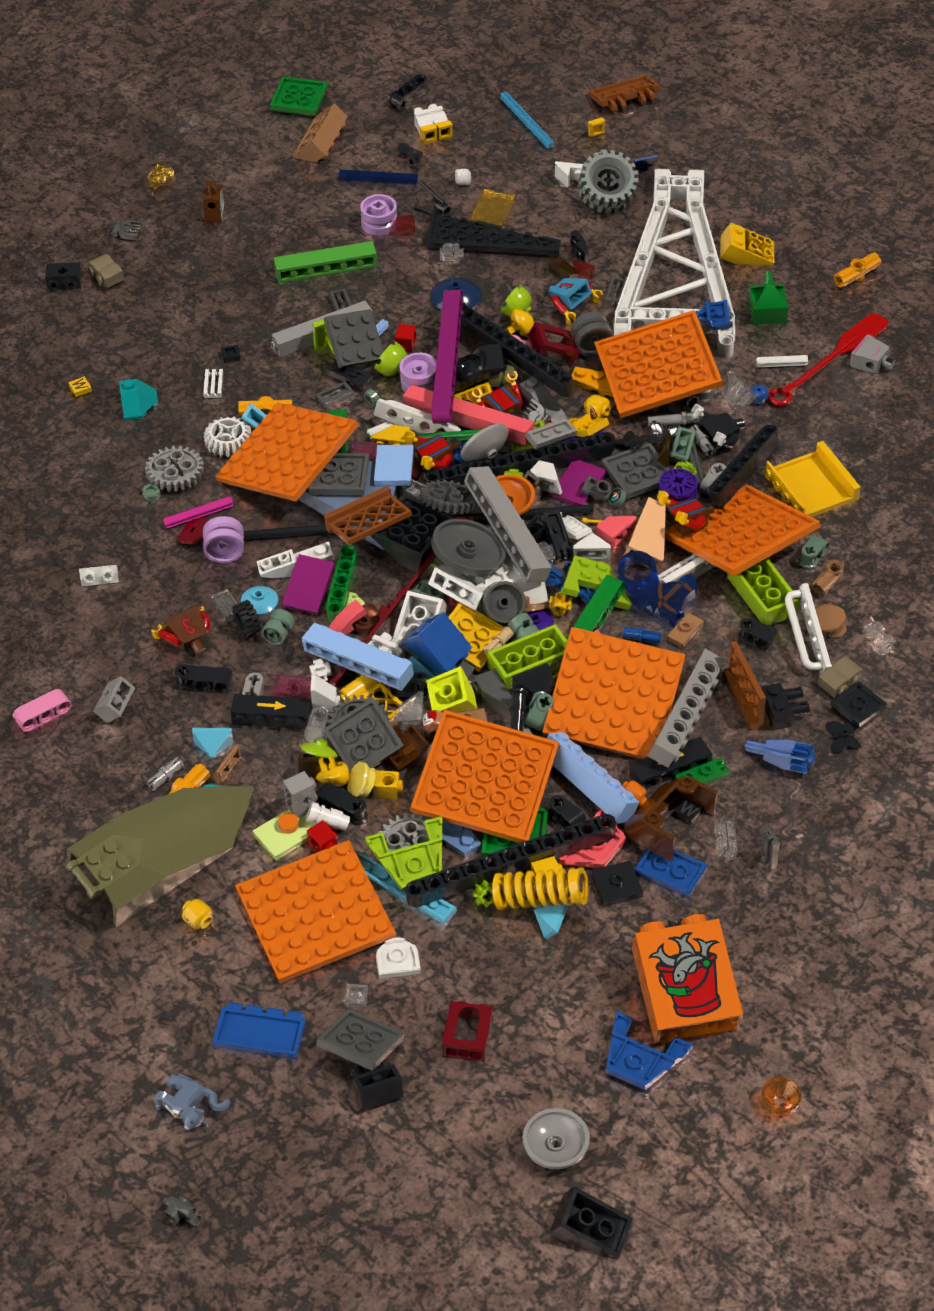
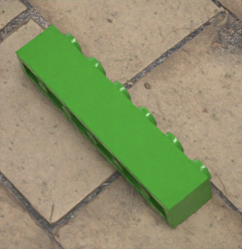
M373 241L274 257V267L278 283L377 267V253Z

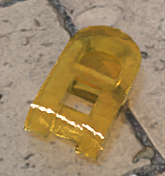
M158 164L148 174V184L153 187L161 186L168 178L173 176L174 169L164 168L163 165Z

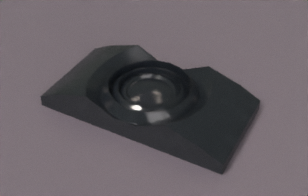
M500 344L479 346L471 354L457 359L454 393L506 371L502 346Z

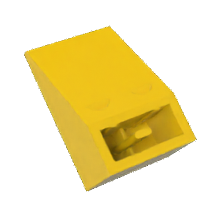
M730 222L720 235V258L733 264L774 265V241Z

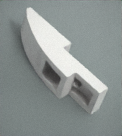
M329 542L295 554L291 549L259 560L257 565L260 576L265 578L291 577L299 554L327 561L335 560Z

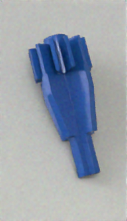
M747 740L744 746L746 752L763 755V760L781 769L803 774L810 773V767H813L816 761L815 746L794 740H766V744Z

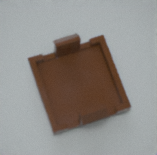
M413 724L406 727L407 731L402 733L398 725L393 727L405 748L389 757L398 770L424 754L430 746Z

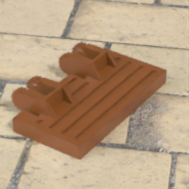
M643 75L589 90V94L602 107L608 106L611 111L615 112L618 110L617 106L626 109L625 101L636 98L642 104L646 103V98L654 101V92L660 91V85L648 75Z

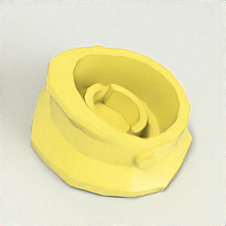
M359 761L350 772L347 791L356 797L366 798L375 782V769L370 768L365 762Z

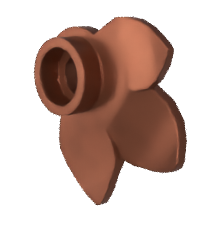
M370 603L362 605L367 614L353 623L357 632L366 633L378 623L376 617L377 608Z

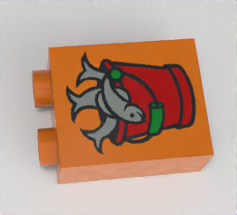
M695 914L682 919L679 926L665 928V924L661 921L642 925L639 928L640 932L635 933L632 951L654 1044L671 1042L675 1037L683 1040L738 1030L743 1017V1011L720 920L707 921L705 915Z

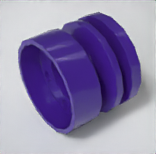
M681 468L669 469L660 476L659 491L667 492L669 494L668 499L672 498L677 502L689 499L697 500L698 481L691 471Z

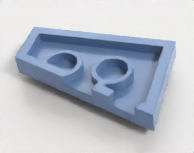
M427 816L423 817V821H425L427 818L433 819ZM443 821L442 841L446 843L448 848L464 858L482 849V843L469 828Z

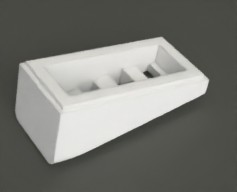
M572 516L562 519L569 538L578 540L592 532L591 528Z

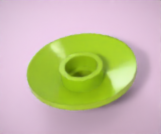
M316 739V742H307L300 746L302 751L314 756L328 758L329 755H333L334 758L339 757L338 752L333 747L327 745L328 741L324 739Z

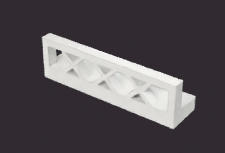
M693 554L652 578L651 583L658 589L659 581H661V584H663L662 593L666 595L680 579H684L688 583L715 566Z

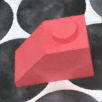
M636 516L607 517L596 526V535L610 544L611 550H613L633 534L638 518Z

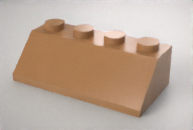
M335 103L314 117L292 156L296 159L311 162L325 159L329 154L328 150L335 144L333 141L340 135L339 131L346 125L345 121L348 116Z

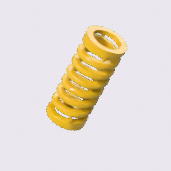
M583 867L577 869L570 868L568 877L565 869L562 868L558 870L557 876L553 869L548 870L546 875L543 870H538L536 877L533 871H527L525 876L521 871H518L515 877L511 872H507L505 875L496 873L493 878L492 892L494 903L498 910H507L510 907L513 909H519L520 907L527 909L531 906L539 908L542 905L545 907H551L552 905L559 907L563 904L571 906L574 903L585 905L588 900L589 886L587 874ZM580 876L582 877V882H583L582 892H580V890H579V877H580ZM500 885H502L503 888V899L500 892ZM568 887H569V892H570V897H569V898H568V896H567Z

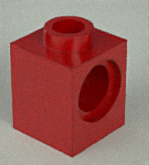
M399 324L395 341L406 352H413L417 339L416 326Z
M323 820L306 830L308 843L316 852L329 849L338 844L337 834Z

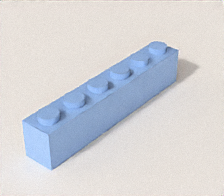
M314 623L302 637L304 651L400 691L403 690L414 675L412 662L408 659L380 650L374 645H368L356 638L353 639L346 636L342 632L331 630L324 625Z
M563 732L549 733L547 739L559 742L553 766L602 811L614 816L616 823L627 822L635 813L640 803L633 793L622 787L621 783L612 778L605 768L600 767L594 758L587 755L579 745L572 742L567 734Z

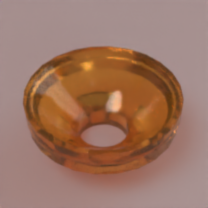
M775 1077L764 1084L761 1098L764 1107L771 1113L788 1115L799 1107L802 1093L800 1087L793 1080L785 1077ZM783 1098L787 1101V1104L780 1107L774 1103V1100Z

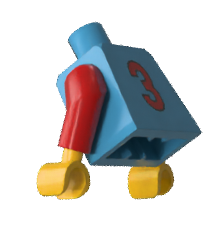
M565 278L556 286L549 287L548 292L551 295L553 305L562 315L566 316L565 323L569 326L571 325L570 319L576 320V314L568 312V310H573L591 294L592 302L599 303V299L602 300V291L593 290L594 287L588 283L587 279Z

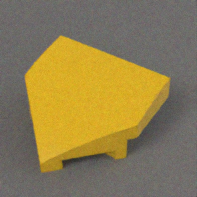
M590 413L580 418L568 419L577 430L574 436L580 437L593 435L609 425L608 418L591 419Z

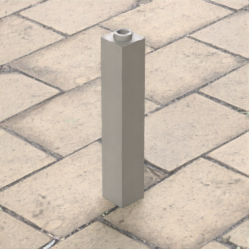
M362 301L273 333L271 347L274 352L276 351L282 357L313 346V322L324 320L326 316L371 308L366 301Z

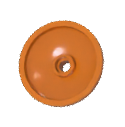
M511 474L496 477L519 515L524 514L532 507L535 501V490L527 479Z

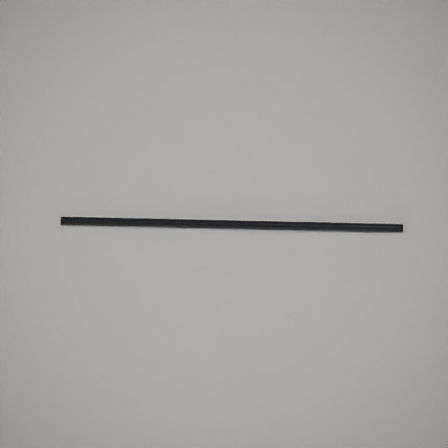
M593 504L534 508L519 516L521 519L533 518L536 514L541 515L543 512L554 510L562 512V516L594 513ZM483 512L452 515L454 519H466L475 522L488 521ZM325 525L243 531V540L328 534L329 532L326 531Z

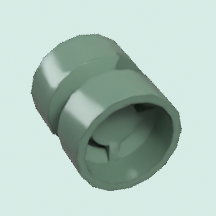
M275 609L261 631L263 638L274 645L282 644L295 623L294 617L286 610Z
M527 613L517 615L507 625L513 631V636L516 637V640L540 631L536 625H533L534 622Z

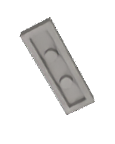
M565 418L527 431L525 438L537 449L572 437L576 434L577 430Z

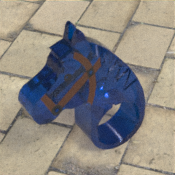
M643 551L627 553L619 561V578L625 582L624 591L629 600L646 614L667 621L674 629L677 625V620L684 617L686 604L698 594L697 580L692 575H684L678 582L672 581L661 584L654 559ZM634 564H644L651 569V572L644 580H637V582L625 577L624 572Z

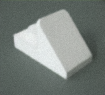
M555 161V177L568 188L570 180H579L583 164Z

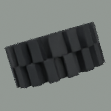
M245 600L233 605L234 619H236V624H238V628L245 637L261 631L262 626L260 625L259 616L256 614L257 611L250 601Z

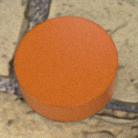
M293 813L282 814L278 819L279 829L284 833L296 831L299 827L298 817Z

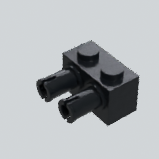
M781 683L762 686L761 689L766 697L765 713L770 720L772 731L791 727L792 718L795 715L810 713L808 701L795 704L789 703L791 700L804 697L801 686L786 690L782 687Z
M382 1061L380 1066H377L370 1072L365 1073L361 1066H357L359 1072L356 1067L350 1071L353 1077L355 1097L362 1110L404 1097L402 1077L394 1064L385 1066Z

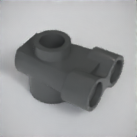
M589 475L580 493L586 496L591 495L598 501L603 500L606 502L612 490L609 482L605 480L596 481V478Z
M170 1196L165 1203L167 1209L164 1211L167 1218L177 1224L182 1218L194 1226L200 1224L202 1215L197 1213V1208L192 1206L187 1199L182 1196L178 1198Z

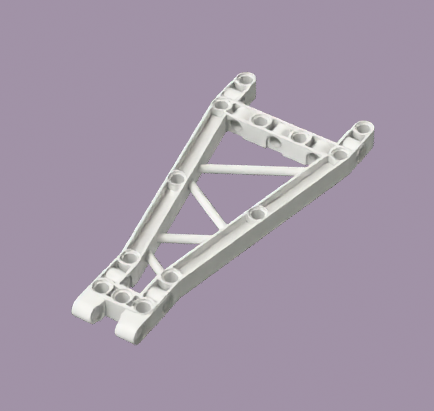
M655 169L653 206L615 311L613 336L693 310L700 311L701 309L646 308L644 306L706 285L711 303L723 300L728 301L731 328L713 330L701 321L699 322L704 334H717L718 354L721 357L727 358L731 357L734 353L735 315L703 205L704 170H689L688 176L671 175L670 169ZM670 199H687L686 213L671 208ZM669 214L689 222L690 228L661 238ZM692 234L700 264L658 246ZM655 253L703 272V279L640 300Z

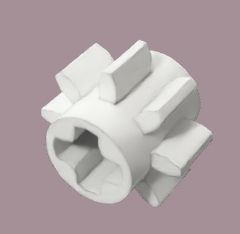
M322 658L313 660L314 665L309 666L310 674L328 681L327 676H331L329 662H324Z

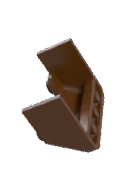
M689 776L663 784L625 823L624 835L671 862L674 857L676 837L660 829L663 826V814L678 798L683 800L687 798L703 807V811L714 815L718 791Z

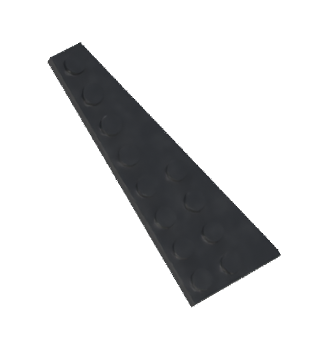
M432 211L426 239V248L444 249L443 244L450 243L449 248L451 250L456 247L457 250L549 256H559L561 240L546 236L535 237L529 232L522 234L515 232V229L512 228L509 231L501 229L499 225L482 221L471 222L465 217L458 219L451 217V214L448 213L446 216L437 214V211Z

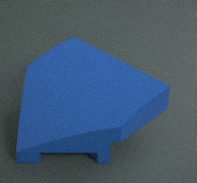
M706 300V305L700 311H695L698 320L713 330L731 328L727 300L709 303Z

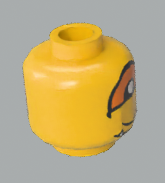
M592 395L586 399L584 409L586 414L590 413L592 418H606L611 412V404L605 397Z

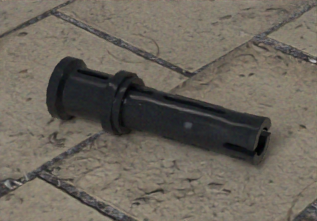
M514 688L510 690L512 695V702L509 706V710L512 713L511 729L523 732V717L527 711L525 697L528 695V691L522 688Z

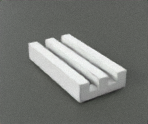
M205 369L204 398H222L223 369H219V372H216V369H212V372H209V369ZM209 377H212L211 393L208 394ZM216 377H219L218 393H215Z

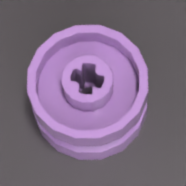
M375 194L368 196L362 201L360 205L361 221L365 232L381 236L389 234L396 229L398 225L396 201L392 197Z
M421 352L412 353L404 357L399 365L402 390L406 392L411 385L434 391L437 360L433 356Z
M227 516L215 517L205 523L203 527V550L206 557L218 563H230L240 558L244 552L242 524L238 520Z

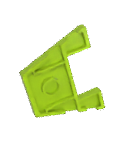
M574 556L561 593L577 597L580 592L579 586L597 590L606 575L614 578L616 576L609 564ZM625 591L614 607L625 610L630 609L632 603Z
M442 816L424 821L429 841L389 851L383 832L365 837L366 844L401 891L405 890L406 885L413 880L442 871Z

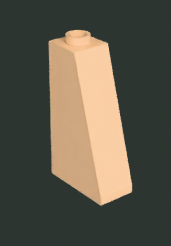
M648 497L623 555L624 557L658 571L664 559L666 505H661L658 500Z

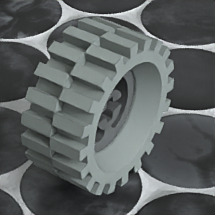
M602 150L601 155L596 152L593 154V157L589 156L587 161L584 162L578 180V189H580V197L584 196L583 202L585 204L589 202L591 209L597 207V212L600 213L602 209L606 210V213H610L611 209H613L614 213L619 212L620 207L623 210L626 208L627 203H631L639 178H637L638 170L634 171L636 166L634 163L629 164L631 159L628 156L624 159L621 152L615 155V150H610V154H607L606 150ZM607 176H610V177H609V180H608L609 189H608V191H605V190H606V187H607V181H606V179H607Z

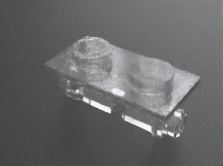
M871 616L872 623L863 626L864 634H866L871 642L874 641L873 644L880 654L887 655L891 648L896 652L897 650L894 646L896 641L890 633L886 635L884 632L886 629L880 621L876 622Z
M724 815L714 827L719 860L724 855H728L729 858H735L738 853L737 841H735V824L730 820L727 821L726 815Z

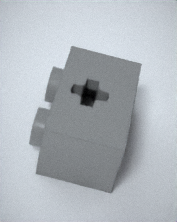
M122 676L108 682L93 712L106 723L119 718L135 687Z
M305 771L283 781L285 801L289 811L298 818L306 815L311 802L316 803L318 800L314 789L316 788L314 779L308 777Z

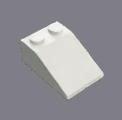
M407 591L392 642L396 643L398 640L403 639L408 630L413 632L427 618L441 612L446 613L448 605L443 599Z

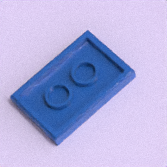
M647 849L634 871L636 875L690 898L707 871L708 864L674 850V857L670 862Z

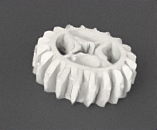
M227 416L224 419L220 417V420L214 419V422L209 423V426L205 428V446L215 456L220 455L221 458L223 456L229 458L250 437L251 428L246 421H242L241 418L236 419L235 416L233 418Z

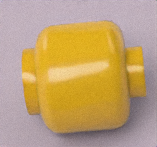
M201 899L189 900L182 907L183 921L195 930L205 929L213 920L212 909Z

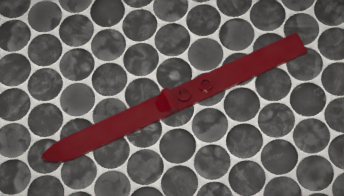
M434 551L407 586L399 589L396 594L397 599L395 601L391 600L387 607L382 604L376 616L378 623L363 643L368 644L372 641V637L379 633L405 599L407 591H410L415 586L416 581L422 577L437 556ZM343 667L336 677L328 683L336 687L350 669Z

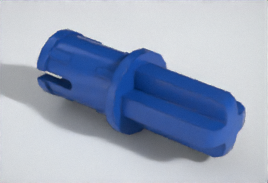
M624 627L623 639L637 640L639 643L643 641L651 643L661 642L662 635L660 632L644 630V628Z

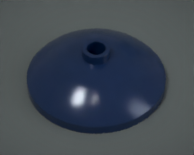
M459 277L442 280L433 287L430 293L432 305L441 312L443 294L446 290H462L463 303L472 309H475L481 301L480 288L474 282Z

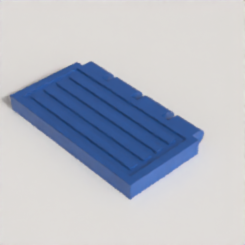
M228 1002L227 1007H222L212 1046L215 1048L297 1059L306 1026V1019L303 1018V1012L288 1011L287 1016H284L285 1010L267 1008L266 1013H264V1007L247 1004L246 1009L243 1010V1004Z

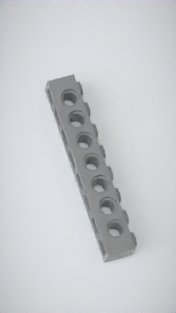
M706 648L703 650L650 749L648 757L667 768L672 761L677 762L682 753L679 749L683 750L688 742L685 737L689 738L693 732L694 727L692 725H696L700 718L698 713L701 714L706 706L704 701L707 702L713 693L710 689L714 690L719 681L716 677L720 678L725 669L722 667L725 659Z

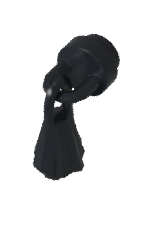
M404 142L397 147L399 153L409 155L407 162L410 166H417L421 162L420 156L423 155V152L410 147Z

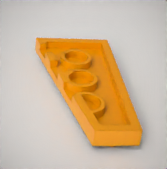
M581 367L574 368L572 373L574 385L589 391L596 390L599 392V395L604 397L606 395L613 397L605 372Z

